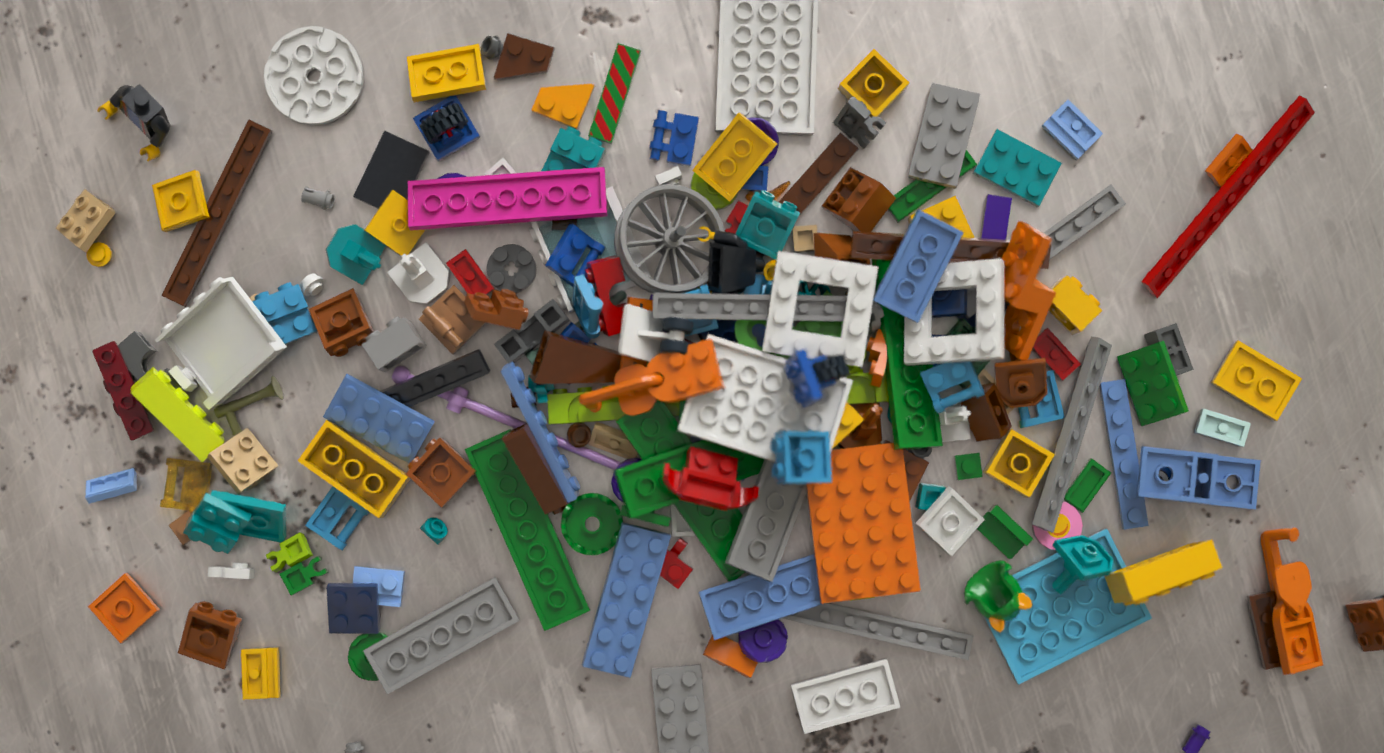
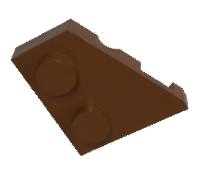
M507 33L494 74V80L499 81L503 78L522 77L533 73L548 72L555 48Z

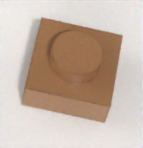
M188 510L169 524V527L182 545H186L191 541L188 535L183 533L186 523L192 514L191 510Z

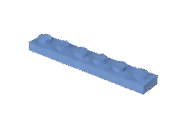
M513 361L504 365L501 373L567 502L569 503L577 499L580 484L575 476H571L566 456L564 454L560 455L556 447L558 446V441L553 432L549 433L546 427L547 419L541 410L538 411L534 403L536 398L530 388H526L523 382L525 377L519 366L516 367Z
M1125 379L1102 382L1099 387L1122 529L1149 526L1144 497L1137 496L1139 462Z

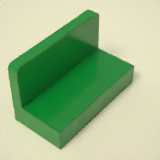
M993 505L982 516L985 520L977 528L1008 559H1012L1023 546H1028L1033 540L998 505Z

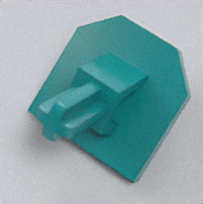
M353 224L338 228L325 251L331 268L363 285L371 270L374 271L376 268L379 269L381 267V259L379 257L386 246L364 231L363 228Z
M1080 535L1055 540L1052 545L1065 561L1063 566L1066 569L1052 583L1053 589L1059 594H1063L1077 579L1084 581L1108 576L1112 571L1113 558L1098 541Z

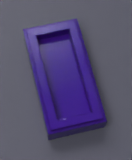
M987 195L981 239L1006 240L1012 198Z

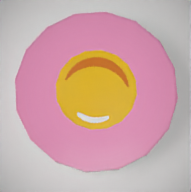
M1066 502L1062 504L1054 532L1045 531L1032 525L1034 536L1038 542L1044 547L1055 550L1052 546L1055 540L1080 536L1083 527L1081 516L1076 508Z

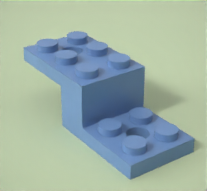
M1141 446L1137 496L1256 510L1261 460ZM1162 467H1167L1171 471V478L1168 481H1162L1159 478L1158 473ZM1231 475L1236 476L1239 481L1235 489H1230L1226 484L1227 478Z

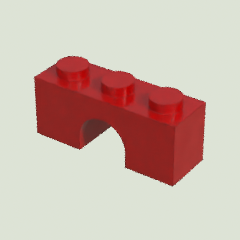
M613 255L586 262L588 269H585L586 280L588 283H592L595 298H599L603 303L602 311L599 313L598 324L600 332L603 331L608 337L620 334L624 306L627 303L613 305L609 299V292L612 286L625 281L620 257Z

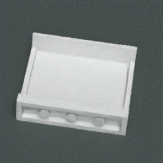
M219 277L209 285L211 289L194 298V304L190 308L187 307L177 314L178 319L174 323L171 322L165 325L160 330L162 334L155 339L157 343L166 341L184 366L196 376L195 380L208 396L203 402L208 410L224 404L287 348L234 277L225 279Z

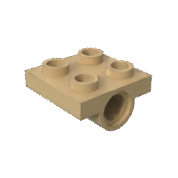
M84 189L66 215L61 218L56 229L79 249L87 252L114 216L115 210Z
M248 428L210 452L207 456L238 495L245 490L248 491L255 487L278 467V464Z

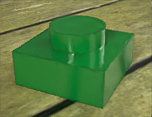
M980 453L954 456L957 480L983 477Z

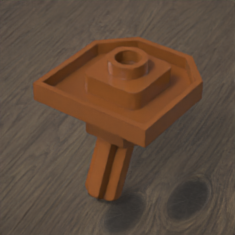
M1009 352L1010 362L995 363L996 387L1002 402L1010 408L1036 406L1048 394L1045 358L1020 360Z
M880 403L850 404L864 421L845 437L838 446L841 449L877 445L878 442L882 441L881 414L883 409L880 407Z

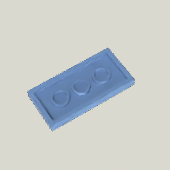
M917 210L873 297V301L918 323L964 232L921 210Z
M349 374L345 375L323 415V418L409 464L416 456L435 422Z

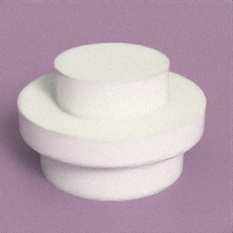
M315 273L306 276L300 283L302 293L305 296L317 295L323 289L324 279Z

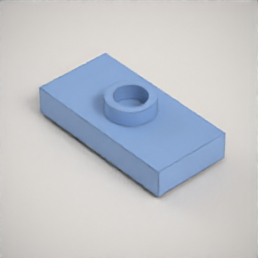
M131 468L87 480L85 498L88 504L137 491V473L135 469Z

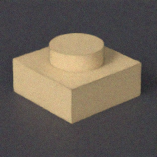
M817 225L796 226L793 228L794 252L814 251V233H817Z

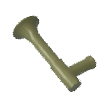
M272 376L270 384L265 388L214 408V413L218 419L226 416L232 436H235L243 430H241L234 412L268 397H279V399L283 400L282 388L278 380Z

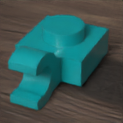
M528 375V386L533 393L536 392L538 404L548 402L547 393L550 390H554V384H537Z

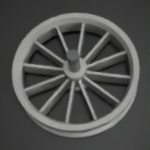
M658 185L639 194L623 210L615 227L616 256L620 257L625 274L637 286L650 293H685L701 286L708 281L709 264L701 275L683 250L706 261H709V254L684 242L699 240L697 237L706 238L708 234L684 235L686 234V229L702 217L706 220L711 232H716V230L725 232L716 209L704 196L680 185ZM659 197L664 226L645 201ZM666 197L682 200L672 227ZM686 203H689L700 212L701 215L685 228L683 226L678 227ZM637 206H639L657 231L630 219ZM627 226L650 235L655 239L627 242ZM655 245L656 250L636 265L628 248ZM659 252L662 256L654 278L651 279L638 267L655 253ZM667 255H669L674 285L658 282ZM676 255L695 278L694 281L681 284Z

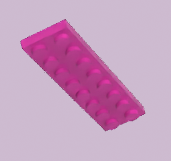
M605 167L408 181V227L410 230L607 216Z

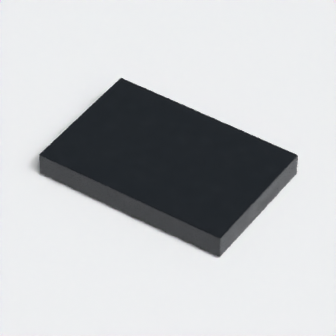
M384 130L353 197L377 209L380 208L391 190L408 199V181L417 180L430 152Z

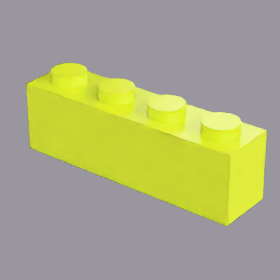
M152 367L131 386V394L203 462L208 458L207 456L210 452L224 443L223 429L216 422L211 424L205 418L207 415L205 411L197 404L193 406L187 400L189 396L180 387L177 389L169 383L171 378L163 370L158 372Z

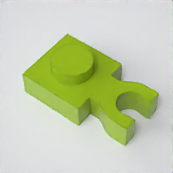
M301 532L280 543V551H272L266 554L267 559L271 561L277 558V563L270 567L276 573L282 570L286 564L293 567L313 556L305 534Z

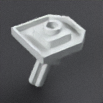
M427 242L411 254H403L401 256L403 259L400 263L387 272L410 302L428 304L447 290L449 270Z
M960 391L941 392L939 394L941 399ZM957 403L945 408L946 411L939 414L943 442L971 439L967 416H970L971 413L967 411L965 406Z

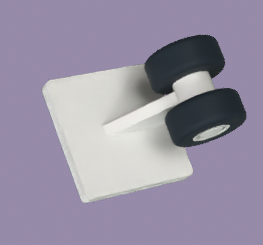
M630 304L625 305L618 352L621 355L650 362L659 352L687 354L688 345L690 344L684 341V335L692 334L694 323L689 319L679 317L653 318V311Z

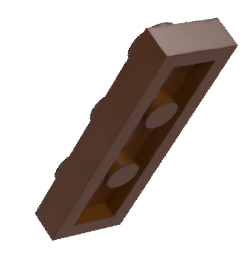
M1274 591L1249 595L1247 599L1263 669L1268 670L1281 667L1272 620L1273 609L1276 604Z

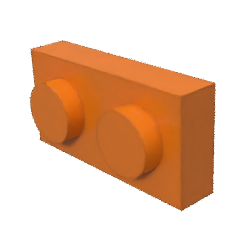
M1235 134L1207 167L1205 172L1216 186L1222 187L1253 149L1243 136Z

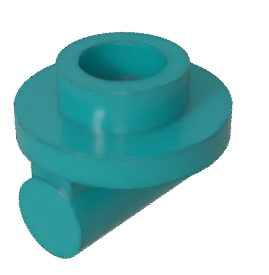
M435 517L428 518L420 527L437 545L443 541L448 531L446 524Z

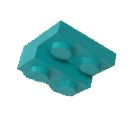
M568 126L566 130L560 128L541 171L599 167L606 150L601 147L603 143L593 137H589L586 140L580 137V131Z
M761 190L760 193H754L735 234L745 240L748 247L776 260L777 252H782L800 212L796 211L797 206L793 203L784 201L781 204L774 200L775 196Z
M205 493L190 515L183 533L188 535V538L194 542L201 541L209 545L215 552L222 551L229 554L236 544L240 533L248 524L252 514Z

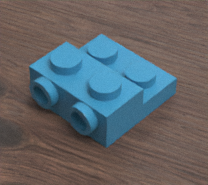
M289 282L279 286L276 293L269 295V292L265 291L254 296L255 301L252 302L285 345L317 332L299 284L292 286V283Z
M782 431L775 433V438L771 440V451L776 454V463L772 466V476L777 479V484L832 482L829 431Z

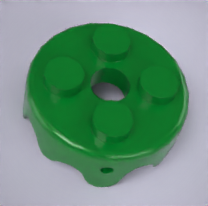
M598 493L583 494L565 507L561 519L562 535L576 552L585 555H599L615 546L623 522V516L620 514L619 507L609 497ZM589 517H596L599 520L600 526L596 531H589L586 528L585 522Z

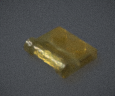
M167 458L166 465H168L164 498L161 499L160 507L194 511L205 493L209 492L212 463ZM178 467H185L180 501H173Z

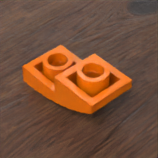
M878 329L875 338L870 336L866 351L870 352L868 361L872 362L869 374L873 375L871 385L880 388L886 367L887 346L882 330Z
M712 635L703 653L704 656L721 666H727L746 678L752 677L758 664L750 660L742 652L739 643L727 637L714 640Z

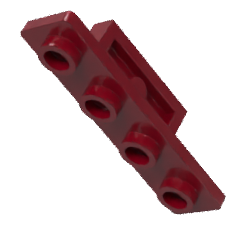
M111 341L93 349L92 353L104 378L103 385L106 391L111 394L114 401L113 408L116 414L120 416L130 440L134 441L152 433L154 428L144 405L131 394V386L134 385V382L117 343Z

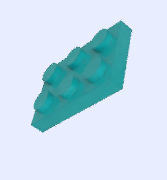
M996 129L973 174L1039 207L1062 163Z
M212 490L210 495L252 514L240 535L279 543L285 541L287 536L286 504Z

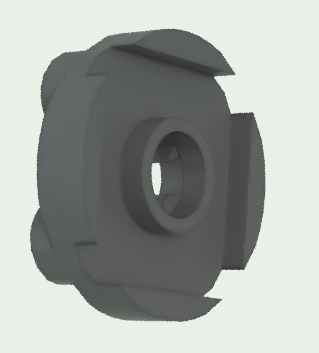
M507 244L496 248L487 262V275L490 282L499 291L501 289H508L515 293L522 292L533 283L536 276V263L531 253L524 247L516 244ZM510 262H514L515 267H518V272H514L513 276H509L508 271L505 270V266H509Z

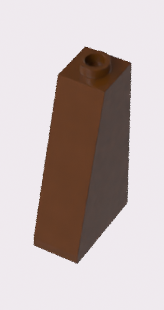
M544 330L529 377L537 384L615 383V375L620 370L621 354L616 350Z
M525 423L510 430L502 437V440L545 514L553 512L554 515L563 512L568 502L528 424Z

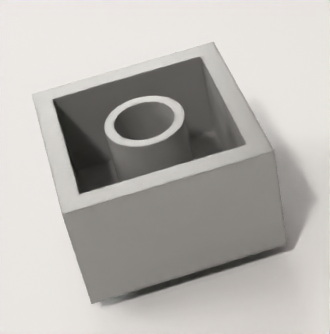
M399 317L392 319L386 324L388 328L380 333L377 330L369 334L365 338L367 342L362 344L380 371L386 373L427 346L412 322L405 317L402 319Z

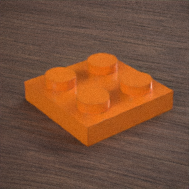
M124 573L88 606L120 644L124 643L160 610L128 573Z

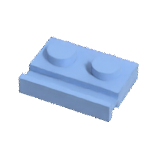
M1069 100L1042 125L1076 160L1103 134Z
M354 566L353 583H378L379 605L401 607L405 571Z

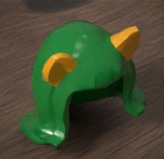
M1001 560L991 562L980 568L967 581L964 591V603L968 605L970 601L973 602L978 612L989 619L992 628L999 633L1004 630L1005 622L1016 618L1021 609H1030L1032 607L1031 599L1022 592L1017 580L1009 574L1012 566L1006 563V561Z

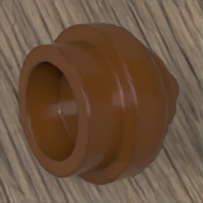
M574 423L568 428L567 440L572 446L580 448L589 443L591 430L586 424Z

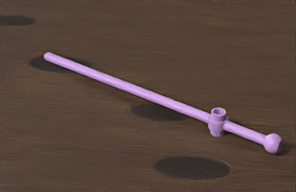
M397 366L392 374V380L396 384L414 377L405 366ZM461 386L454 388L453 391L449 390L437 395L449 401L446 408L456 413H460L462 407L513 428L526 423L467 397L469 390ZM555 435L558 447L613 470L621 463L586 447H574L567 439Z

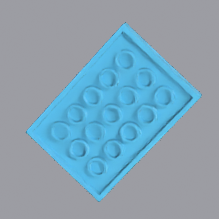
M1105 528L1088 537L1098 541L1113 558L1111 572L1126 567L1108 529ZM1057 552L1011 575L1019 583L1022 592L1031 599L1032 607L1030 609H1021L1016 618L1005 622L1004 630L1000 633L992 628L989 619L985 618L1019 685L1152 619L1145 603L1124 606V603H1114L1105 576L1084 581L1077 579L1063 594L1057 593L1053 589L1052 583L1066 569L1063 566L1065 563L1064 559Z

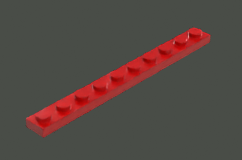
M1300 95L1264 138L1258 142L1247 158L1242 161L1230 178L1225 181L1224 185L1209 200L1207 205L1193 219L1190 225L1179 235L1173 245L1162 255L1156 265L1146 274L1141 282L1152 296L1158 298L1315 114L1307 98Z

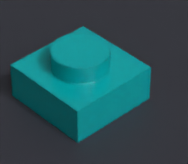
M919 483L915 507L928 510L946 490V487L943 485Z

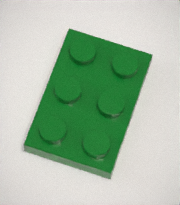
M1164 341L1117 356L1141 426L1189 411Z

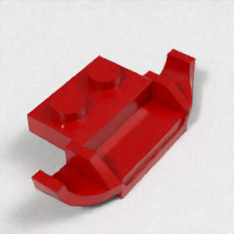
M691 446L687 452L686 468H683L681 472L671 469L668 463L664 464V483L673 493L679 496L680 500L727 511L728 509L740 508L758 499L759 487L743 488L740 487V482L736 481L738 458Z

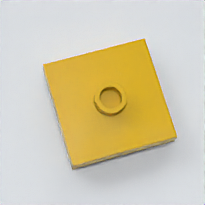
M192 170L152 185L162 231L169 232L209 218L199 171Z
M391 190L364 229V231L400 256L403 254L408 255L426 230L409 229L408 200L394 190Z

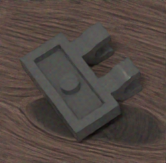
M854 96L845 104L833 121L850 139L854 136L863 149L870 143L865 138V135L874 139L879 134L872 125L877 126L881 130L886 124L880 117L871 118L869 116L871 112L867 109V106Z

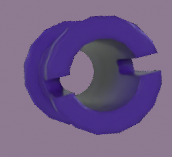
M1197 724L1196 728H1192L1193 733L1182 748L1186 753H1199L1207 739L1210 740L1209 735L1211 732Z

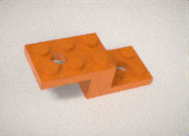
M1018 221L1011 234L1008 247L1002 256L1004 260V300L1009 303L1004 317V348L1018 359L1028 360L1056 292L1036 279L1052 239L1022 221Z

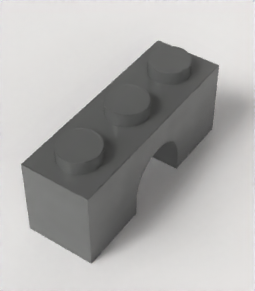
M552 299L536 311L533 317L521 326L520 330L513 329L494 345L508 363L512 361L516 363L526 353L540 344L544 330L555 333L570 320L554 299Z
M134 331L118 347L128 370L133 374L131 376L133 382L136 383L148 372V359L156 350L142 333ZM166 368L164 372L171 378L169 383L176 389L180 387L184 390L168 372L171 369Z

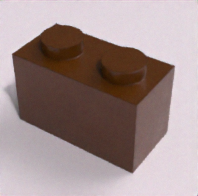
M983 384L982 387L985 395L978 398L974 396L960 402V404L965 406L967 411L971 413L970 416H967L976 441L1001 439L1012 427L996 384Z

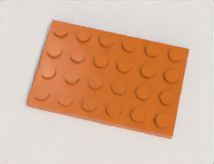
M894 443L831 450L832 482L806 483L820 603L921 591L903 449L895 450Z

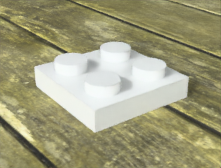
M948 486L916 524L949 555L953 556L985 519L956 491Z

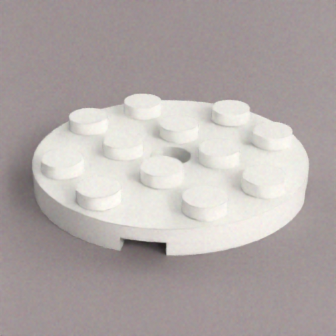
M319 26L298 28L283 36L271 49V54L264 68V83L273 104L288 118L307 125L330 123L345 115L356 103L363 86L362 62L355 48L341 34ZM314 69L319 70L320 78L317 82H310L307 77L308 73Z

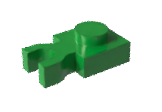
M320 556L312 559L308 566L300 562L279 574L291 596L313 585L312 577L323 576L328 573L326 568L320 572L315 569V564L322 560Z

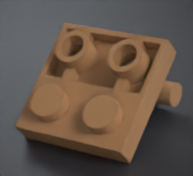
M455 285L431 307H426L422 311L423 315L419 318L426 328L453 355L487 323L471 318L464 303L466 296Z

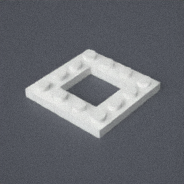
M778 251L762 351L792 356L795 352L805 349L809 359L823 355L829 358L843 354L847 365L863 367L878 267ZM799 281L848 288L841 338L792 330Z
M1003 259L948 263L934 291L977 288V334L931 337V296L918 323L905 317V365L1004 359Z

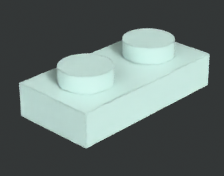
M1201 409L1194 433L1244 447L1251 423L1207 409Z

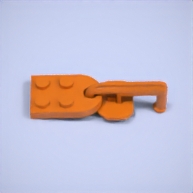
M707 339L688 345L687 354L660 353L648 363L647 367L641 364H634L621 368L615 375V385L580 395L579 402L595 413L600 411L602 401L618 397L621 410L629 416H636L651 411L657 400L664 403H675L724 389L714 342L712 339Z
M1295 527L1267 530L1260 537L1270 590L1274 591L1276 599L1272 620L1283 675L1323 666L1314 616L1307 602L1312 589L1308 567L1301 561L1284 565L1281 562L1277 540L1289 539L1291 542L1297 541L1299 530Z

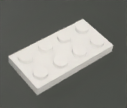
M887 658L791 684L804 734L900 708Z

